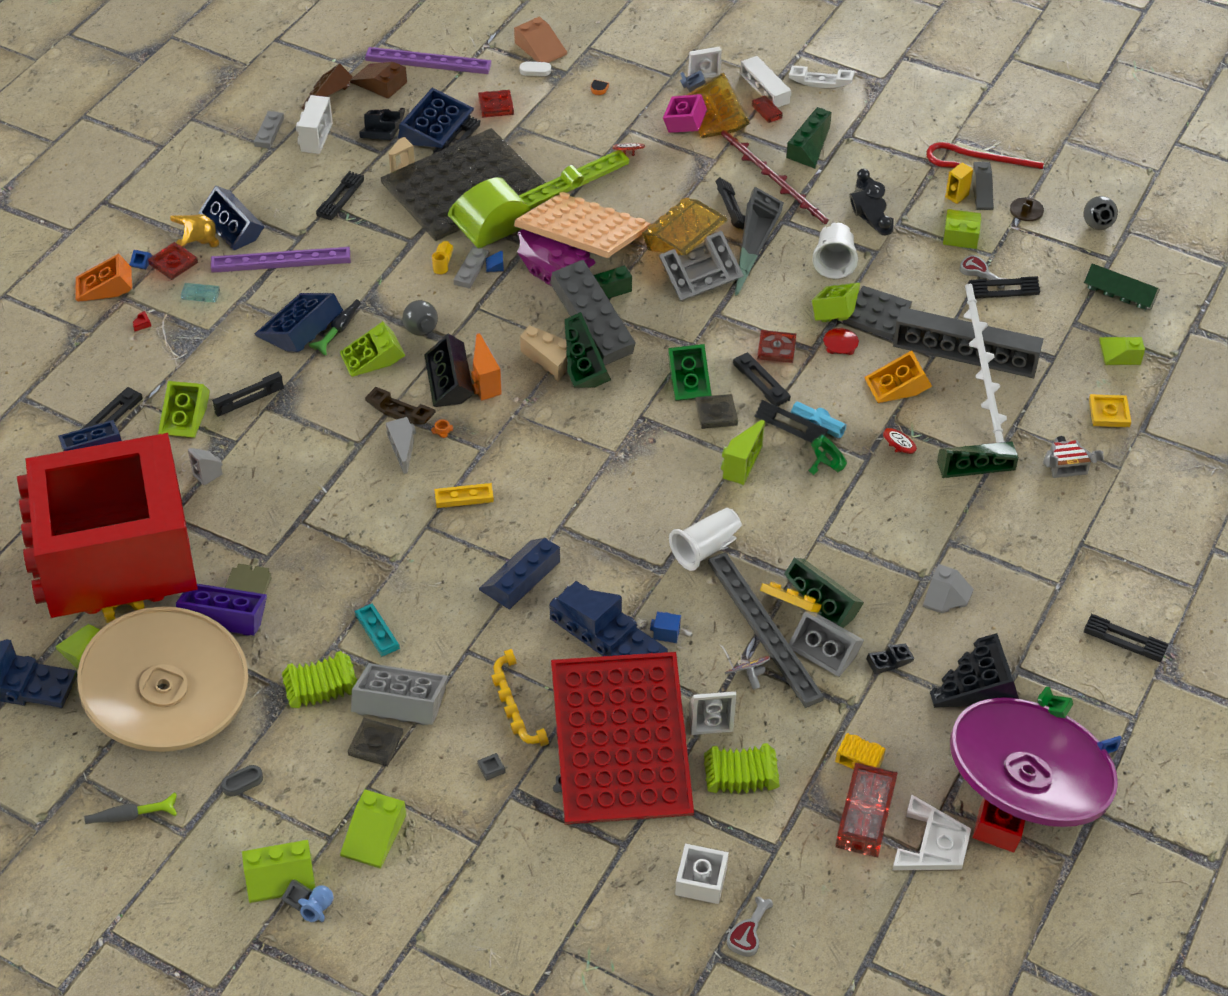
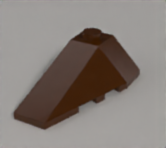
M339 63L320 77L310 95L329 97L341 89L346 90L350 86L349 82L353 76ZM310 96L305 100L304 104L302 105L301 108L303 110L305 109V103L309 100Z

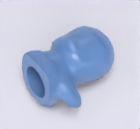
M321 885L313 889L309 900L299 899L298 903L302 905L300 910L302 917L309 922L317 920L324 922L325 916L323 911L332 904L334 899L333 892L328 887Z

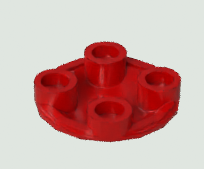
M844 328L829 330L823 338L826 351L830 354L852 355L859 344L857 335Z

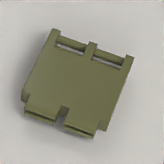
M238 563L237 568H232L225 588L266 594L272 579L269 568L255 566L254 570H252V565Z

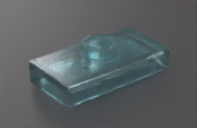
M185 283L181 292V299L216 302L220 287Z

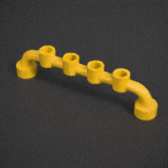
M512 648L505 650L504 655L495 661L493 666L495 674L491 675L494 686H500L501 690L497 692L501 703L506 701L507 706L504 707L507 719L512 718L514 721L510 723L514 735L519 734L522 741L527 744L540 743L541 747L548 745L549 740L544 728L537 730L535 736L527 734L524 722L521 719L518 707L502 671L503 664L507 663L508 666L517 664Z

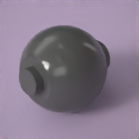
M1096 196L1086 203L1083 211L1084 220L1093 229H1107L1115 223L1118 217V208L1109 197Z
M416 300L406 306L403 311L402 320L405 328L410 333L423 336L435 329L438 322V314L431 303L424 300Z

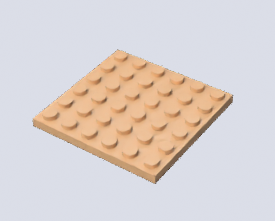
M561 192L560 195L552 197L517 218L514 224L515 227L605 258H609L650 230L651 223L646 222L643 218H634L628 213H619L613 208H604L598 203H589L583 198H574L565 192Z

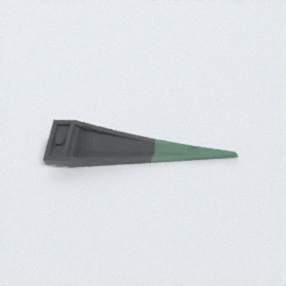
M754 187L749 202L747 203L739 267L744 276L737 279L735 296L739 294L755 260L777 222L784 202L757 187Z

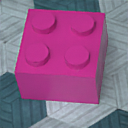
M702 95L671 97L663 116L669 133L699 131L707 110Z

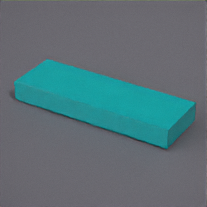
M373 603L354 611L356 618L381 657L400 649L398 641Z

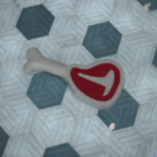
M975 255L967 256L960 264V272L964 275L979 276L988 280L1007 279L999 278L990 273L986 262ZM997 286V287H998L999 289H1003L1005 286Z
M760 896L755 897L757 908L751 919L743 920L736 924L727 936L726 942L730 950L745 957H751L756 954L759 948V939L756 934L758 923L764 912L773 907L771 899L763 900Z

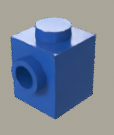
M657 612L656 619H652L650 631H653V639L677 643L681 615Z

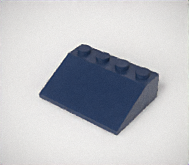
M432 87L400 123L398 138L405 137L412 145L442 148L470 116L474 108Z
M299 293L254 334L256 337L287 352H300L308 342L316 338L319 332L325 330L327 325L343 309L334 293Z

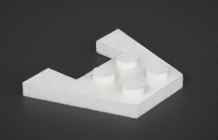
M911 795L906 817L927 822L920 853L898 848L892 870L962 869L971 828Z

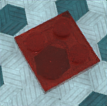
M510 90L478 93L482 118L514 115Z
M173 242L149 258L148 262L150 266L173 280L197 264L198 258Z

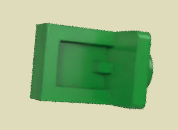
M1045 687L1038 696L1039 705L1049 707L1048 712L1055 717L1065 718L1073 706L1072 698L1055 696L1052 694L1050 687Z

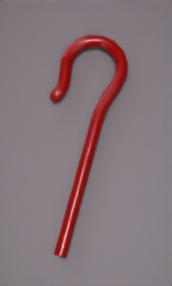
M948 142L934 143L926 151L928 160L939 167L955 168L960 164L959 162L942 161L935 158L933 152L941 148L970 157L1038 169H1043L1044 166L1042 162L969 150Z

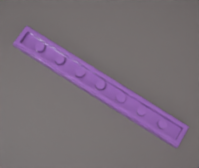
M369 47L365 56V60L371 62H395L400 65L489 74L491 60Z
M350 247L211 256V272L351 263Z

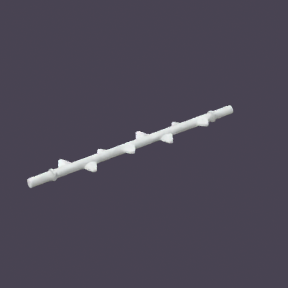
M966 284L965 289L969 310L964 314V318L972 319L975 338L969 342V346L978 349L982 369L976 374V378L984 380L988 398L981 404V407L990 410L996 443L1004 442L1001 424L1007 420V416L998 414L994 393L1000 388V384L992 382L988 362L995 357L994 354L986 352L982 331L988 324L979 321L976 306L977 300L974 296L972 284Z

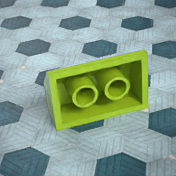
M308 840L242 851L249 903L281 898L292 880H297L312 891L315 888Z

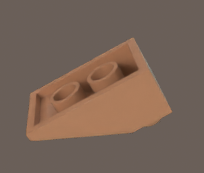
M540 16L514 27L515 44L537 62L550 63L567 55L566 49L550 25Z

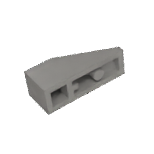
M405 417L386 422L387 436L403 474L408 473L414 445L413 435L416 434L414 424H410L408 418Z

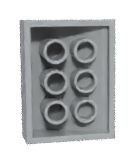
M368 663L352 689L351 712H356L359 715H374L382 719L393 718L401 722L412 721L418 722L421 725H432L440 708L448 676Z

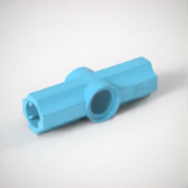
M797 401L793 405L791 413L827 429V433L836 438L843 436L847 424L830 417L827 410L823 408L815 410Z

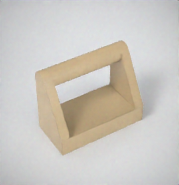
M405 137L399 139L389 151L390 174L393 181L415 172L414 146ZM400 154L401 163L396 167V156Z

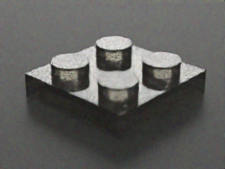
M732 394L696 397L695 403L701 429L738 426Z
M363 718L348 749V756L388 766L403 735V728Z

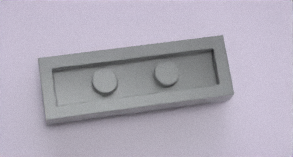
M267 112L254 140L255 147L271 148L284 120V113Z
M473 246L454 278V285L470 289L486 262V258L489 256V250Z

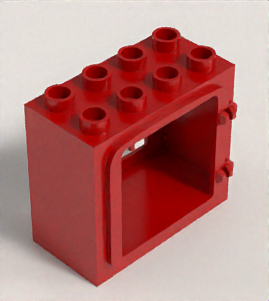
M168 433L25 458L27 474L17 476L21 497L19 499V507L23 520L21 531L26 548L23 549L27 573H32L34 579L40 578L31 580L35 603H47L50 618L81 612L96 614L102 608L143 600L158 602L168 595L198 590Z

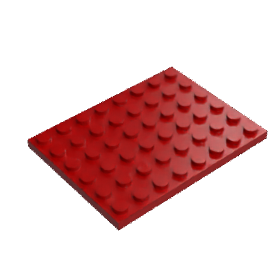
M676 652L551 660L564 824L693 816L694 805Z

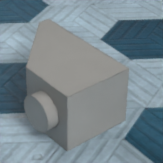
M195 448L188 449L193 475L203 485L223 475L221 468L223 464L218 456L215 457L210 451Z

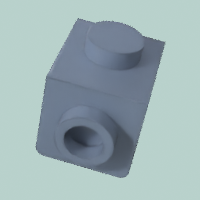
M701 70L688 77L685 76L684 72L680 73L682 77L680 82L684 88L687 87L690 93L707 84Z

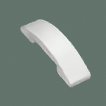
M792 66L789 73V78L817 88L842 87L852 83L854 71L839 69L838 74L808 72V67Z

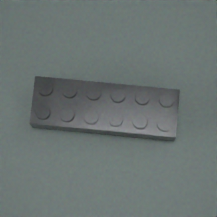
M581 260L552 272L551 286L570 316L579 312L582 313L604 364L608 365L633 354L636 342L585 261Z

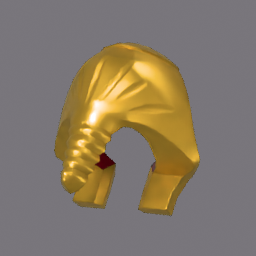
M202 214L170 216L172 222L185 226L183 239L177 240L175 243L176 247L184 249L188 243L194 241L201 244L209 243L210 247H217L219 245V240L215 237V223L207 216Z

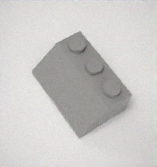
M805 611L789 642V646L796 653L840 677L855 659L864 640L815 612Z

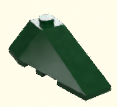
M579 312L564 319L567 345V372L574 388H595L611 381L582 313Z

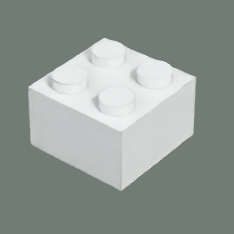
M685 844L676 879L675 895L719 904L729 852Z

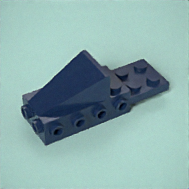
M575 581L571 586H567L562 594L553 598L549 604L550 620L601 656L668 652L665 646L638 629L637 622L631 616H627L622 612V597L618 594L590 590L586 585Z
M11 640L0 641V702L25 706L27 702L63 708L77 678V671L38 664L36 658L16 655Z

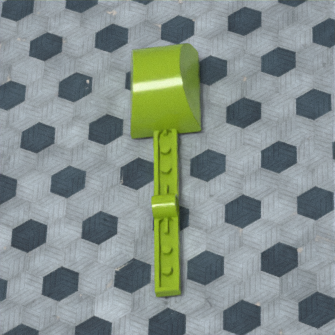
M619 149L577 169L570 165L562 171L560 177L519 196L504 179L499 177L491 178L477 184L464 193L452 205L448 216L477 248H483L521 230V228L514 226L515 220L531 211V209L556 195H560L561 192H570L628 165L630 159Z

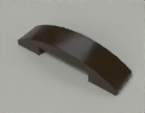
M375 387L365 397V401L378 411L396 420L407 417L410 424H426L436 413L435 409L420 404L418 407L391 398L389 391Z

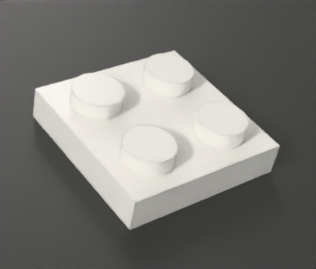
M714 47L690 51L688 76L700 70L705 78L720 76L721 48Z

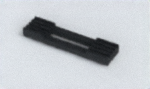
M469 116L442 148L436 147L433 150V156L447 162L480 126L481 120L477 121V118L474 119V117L471 118ZM462 130L466 131L453 146L449 147V144Z
M349 171L330 197L316 210V215L332 221L363 183L364 175H357V173L354 174V172L351 173ZM346 187L349 188L339 202L333 205V202Z
M719 177L715 181L717 190L721 194L731 217V223L734 227L744 230L745 215L741 213L734 197L735 191L732 184Z
M1038 276L997 280L976 279L969 280L968 284L973 286L975 298L1039 295L1041 292ZM1020 285L1021 287L1018 290H987L990 286Z
M748 352L733 359V365L764 393L765 398L771 404L780 406V404L786 403L787 400L790 401L791 395ZM755 369L773 388L769 389L751 370Z
M278 371L262 378V381L232 394L227 393L213 399L215 414L217 417L284 389L282 375ZM264 388V390H261V391H259V392H257V393H254V394H252V395H250V396H247V397H245V398H243V399H241V400H238V401H236V402L233 403V401L236 400V399H239V398H241V397H243V396H246V395H248V394H250V393H253V392H255V391H257V390H260V389Z
M127 387L83 428L97 425L120 404L122 406L105 421L114 420L116 422L129 409L131 410L143 399L142 394Z
M761 400L760 406L757 408L758 411L754 415L811 443L821 435L826 436L828 432L827 429L764 400ZM777 413L807 426L806 433L775 420Z
M1092 613L1084 628V633L1160 663L1169 643L1151 636L1148 638L1112 624L1110 620ZM1108 630L1113 633L1124 636L1126 638H1129L1131 640H1134L1136 642L1142 643L1145 645V647L1143 648L1126 640L1106 633V631Z

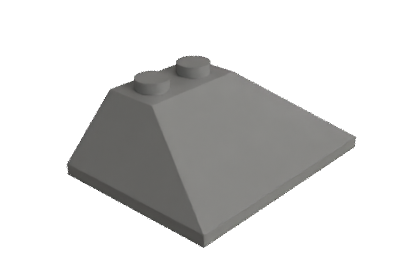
M722 231L707 236L705 242L680 252H676L673 249L659 255L680 301L744 276Z

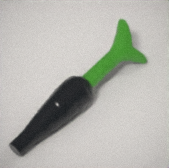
M356 299L332 321L331 329L321 341L309 343V347L318 349L323 355L327 356V344L337 333L345 330L361 302Z

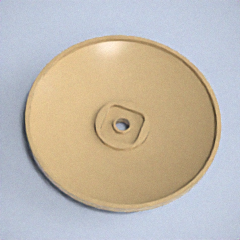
M152 607L133 611L113 620L91 639L79 663L77 684L79 698L86 714L104 734L119 743L136 749L157 752L176 751L196 746L213 738L231 723L245 700L248 685V668L239 643L226 628L215 620L188 609ZM160 684H167L169 686L165 690L158 688Z

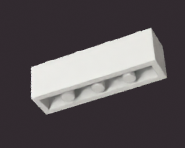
M758 56L741 61L740 74L773 109L790 103V88L774 74L764 61Z

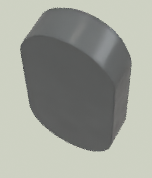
M249 765L226 776L221 783L223 793L232 797L258 786L263 781L262 770L256 765Z

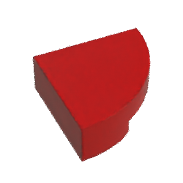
M145 311L139 313L133 321L134 332L151 327V322Z

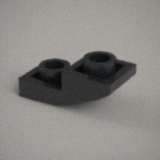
M906 643L890 645L886 651L868 653L866 657L874 674L897 669L913 662L915 659Z

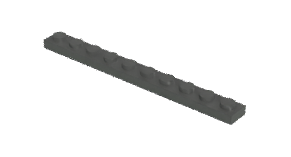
M725 552L709 558L708 564L803 706L807 708L822 702L824 699L823 694L728 554Z

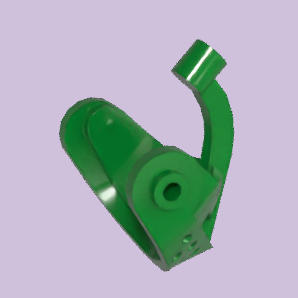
M821 435L812 442L811 447L817 457L812 467L808 470L812 475L819 470L817 466L820 462L828 465L837 473L846 467V458L827 437ZM826 453L833 458L831 461L827 458Z

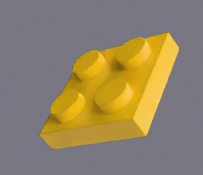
M1090 394L1089 404L1093 426L1130 427L1131 417L1127 395Z

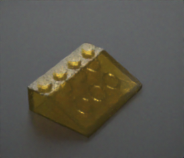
M724 72L687 94H701L707 108L698 131L701 138L721 135L723 130H726L728 133H734L751 124L732 84Z
M683 198L676 206L670 208L665 215L660 216L655 223L649 225L642 232L648 251L665 253L675 249L678 255L686 256L704 241L707 236L727 222L728 219L699 200Z

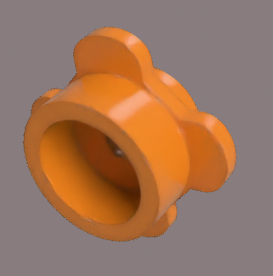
M441 419L435 422V427L431 429V432L438 434L441 438H446L448 433L453 431V425H450L447 420Z

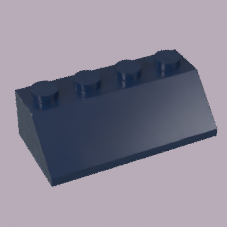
M219 186L214 187L198 212L214 221L216 233L232 250H237L256 241L265 227L230 190Z
M545 537L530 540L479 587V590L510 610L560 563V547Z

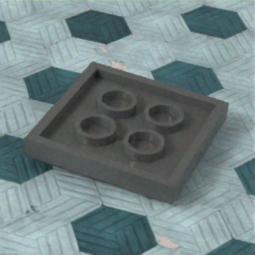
M862 286L858 293L854 313L849 319L843 320V323L893 340L901 307L910 309L912 301Z

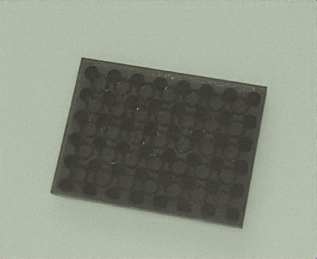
M492 128L381 177V183L435 241L461 230L448 216V212L464 193L477 184L499 177L504 179L519 196L546 182Z

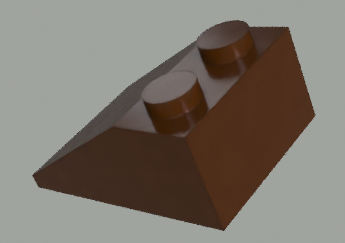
M395 62L368 64L350 80V83L389 99L407 83L406 67Z

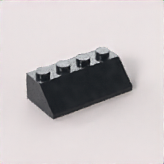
M448 333L424 354L434 407L462 404L474 394L464 342Z

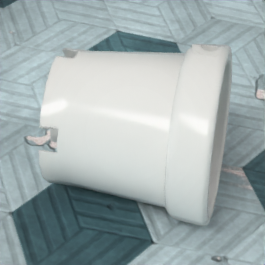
M832 223L830 227L826 228L825 226L820 232L819 242L814 250L812 260L815 270L820 275L831 279H840L853 273L857 267L858 254L854 247V235L850 232V228L842 223Z

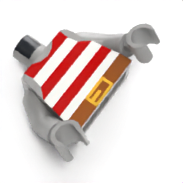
M1058 436L1054 440L1055 443L1051 445V449L1046 452L1043 464L1046 467H1051L1053 478L1088 474L1091 462L1104 461V455L1101 450L1090 453L1078 441H1066L1064 436Z

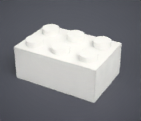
M310 95L309 100L306 101L304 112H301L300 121L296 124V132L299 134L298 145H300L301 152L321 153L333 124L330 97Z

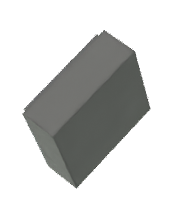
M497 753L477 760V764L486 781L506 773L505 767Z
M292 880L281 899L300 911L302 905L298 903V900H308L312 890L297 880Z

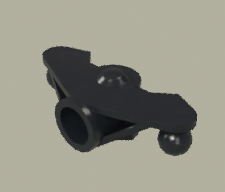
M860 169L857 172L855 191L849 194L852 209L856 216H860L879 234L884 236L890 235L893 232L894 218L884 214L887 207L886 201L882 198L885 194V186L878 181H874L867 169Z

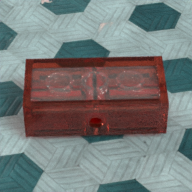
M855 763L837 834L836 848L876 858L879 857L896 785L897 772Z

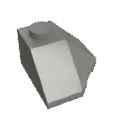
M938 564L930 582L923 607L939 613L948 612L949 609L957 606L959 608L968 605L974 589L958 570Z

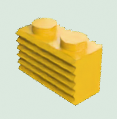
M960 163L948 172L949 177L945 197L956 204H959L965 197L969 196L973 168L964 163Z
M846 733L836 753L835 762L866 775L876 776L884 760L886 749L878 743H870L864 739L862 740L858 735Z

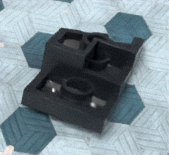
M400 108L398 111H391L389 109L369 110L364 114L365 127L359 131L360 138L391 140L397 133L399 125L403 120L405 108Z

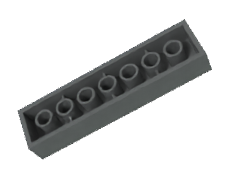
M901 307L896 322L893 347L981 367L978 349L969 346V342L975 338L972 322ZM987 326L982 331L985 350L988 353L994 354L995 357L988 362L989 369L1035 378L1044 338Z

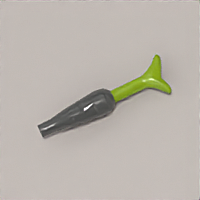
M174 792L168 798L158 803L137 806L134 803L124 804L92 815L84 816L85 824L131 821L140 814L165 811L176 816L177 813L173 806L177 794Z

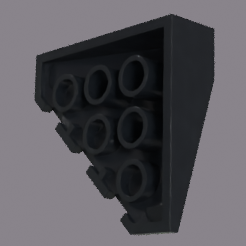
M998 633L978 638L973 643L976 648L971 653L966 651L958 660L960 666L955 671L950 669L942 678V686L939 689L934 687L930 691L934 708L969 707L977 702L993 698L1019 699Z

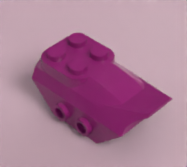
M524 229L518 232L520 245L517 253L529 272L550 286L552 272L581 260L585 261L588 268L596 263L590 257V252Z

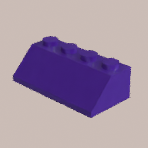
M197 584L198 590L182 593L176 602L177 608L192 610L208 616L221 624L229 632L254 636L261 626L267 594Z

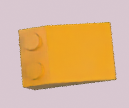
M912 350L864 377L877 403L916 396L932 387Z

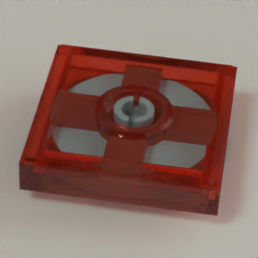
M761 330L757 359L793 363L797 333Z

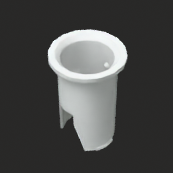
M725 508L683 531L674 529L669 534L670 548L677 561L689 571L696 570L700 565V561L737 539L733 534L742 526V523L732 509Z

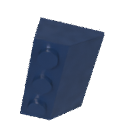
M114 420L58 435L63 451L122 441Z

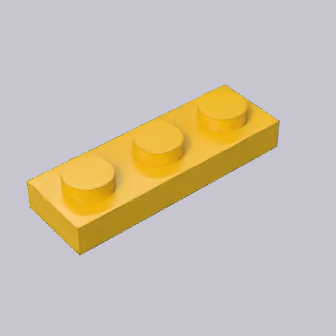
M492 483L434 489L436 508L494 502Z
M771 581L770 584L762 583L760 591L810 612L820 611L822 605L816 603V599L805 595L803 598L798 595V591L790 588L787 591L781 589L782 585Z

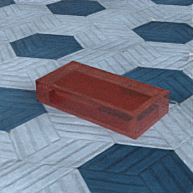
M766 96L752 100V106L768 123L782 118L783 113Z

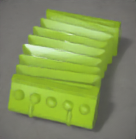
M342 651L336 652L334 659L329 656L327 661L324 658L323 663L319 660L316 665L311 662L310 667L306 663L304 667L299 663L298 668L292 663L287 664V667L282 672L283 684L285 685L287 699L291 708H300L302 702L307 707L309 701L313 705H315L316 701L322 704L323 699L329 703L331 696L335 700H337L338 694L344 697V691L348 695H352V689L357 682L350 656L342 653Z
M763 743L759 750L756 746H754L753 750L749 747L748 751L743 748L741 752L736 748L733 753L731 748L727 752L725 748L720 751L717 746H712L704 753L707 791L717 793L721 788L724 793L728 788L731 794L734 789L739 794L743 789L747 794L750 788L754 793L757 787L761 791H763L764 786L768 791L779 788L780 776L778 774V760L775 749L768 743Z

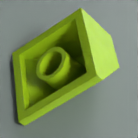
M1100 337L1099 341L1105 365H1141L1145 353L1142 337Z

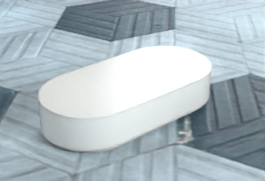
M523 62L520 64V73L525 76H548L551 73V65L546 62Z

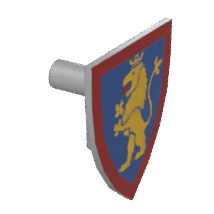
M770 656L745 663L726 671L725 674L746 669L752 689L759 688L760 684L757 676L765 673V667L759 665L770 660Z

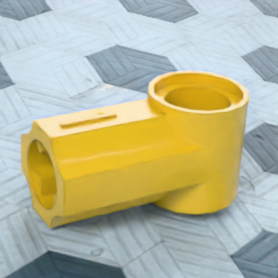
M442 241L438 245L436 252L432 254L433 271L436 274L448 272V263L454 250L453 245L449 241Z

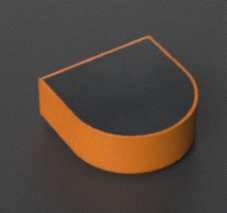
M594 79L591 84V92L595 95H603L609 88V83Z

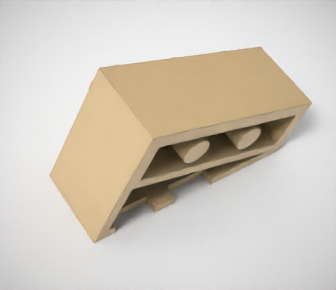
M529 325L520 336L521 352L534 363H539L544 371H549L554 375V379L559 381L566 373L568 366L566 340Z

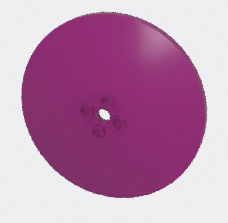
M1016 698L983 700L970 705L958 716L950 734V750L954 763L967 783L978 794L999 809L1032 823L1054 827H1071L1087 824L1098 819L1110 807L1118 788V778L1114 763L1106 749L1100 750L1097 744L1099 741L1096 737L1068 716L1065 718L1055 717L1048 712L1049 707L1047 706L1043 707L1039 703Z

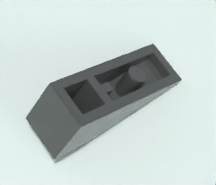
M984 161L974 162L972 186L976 210H993L991 163Z

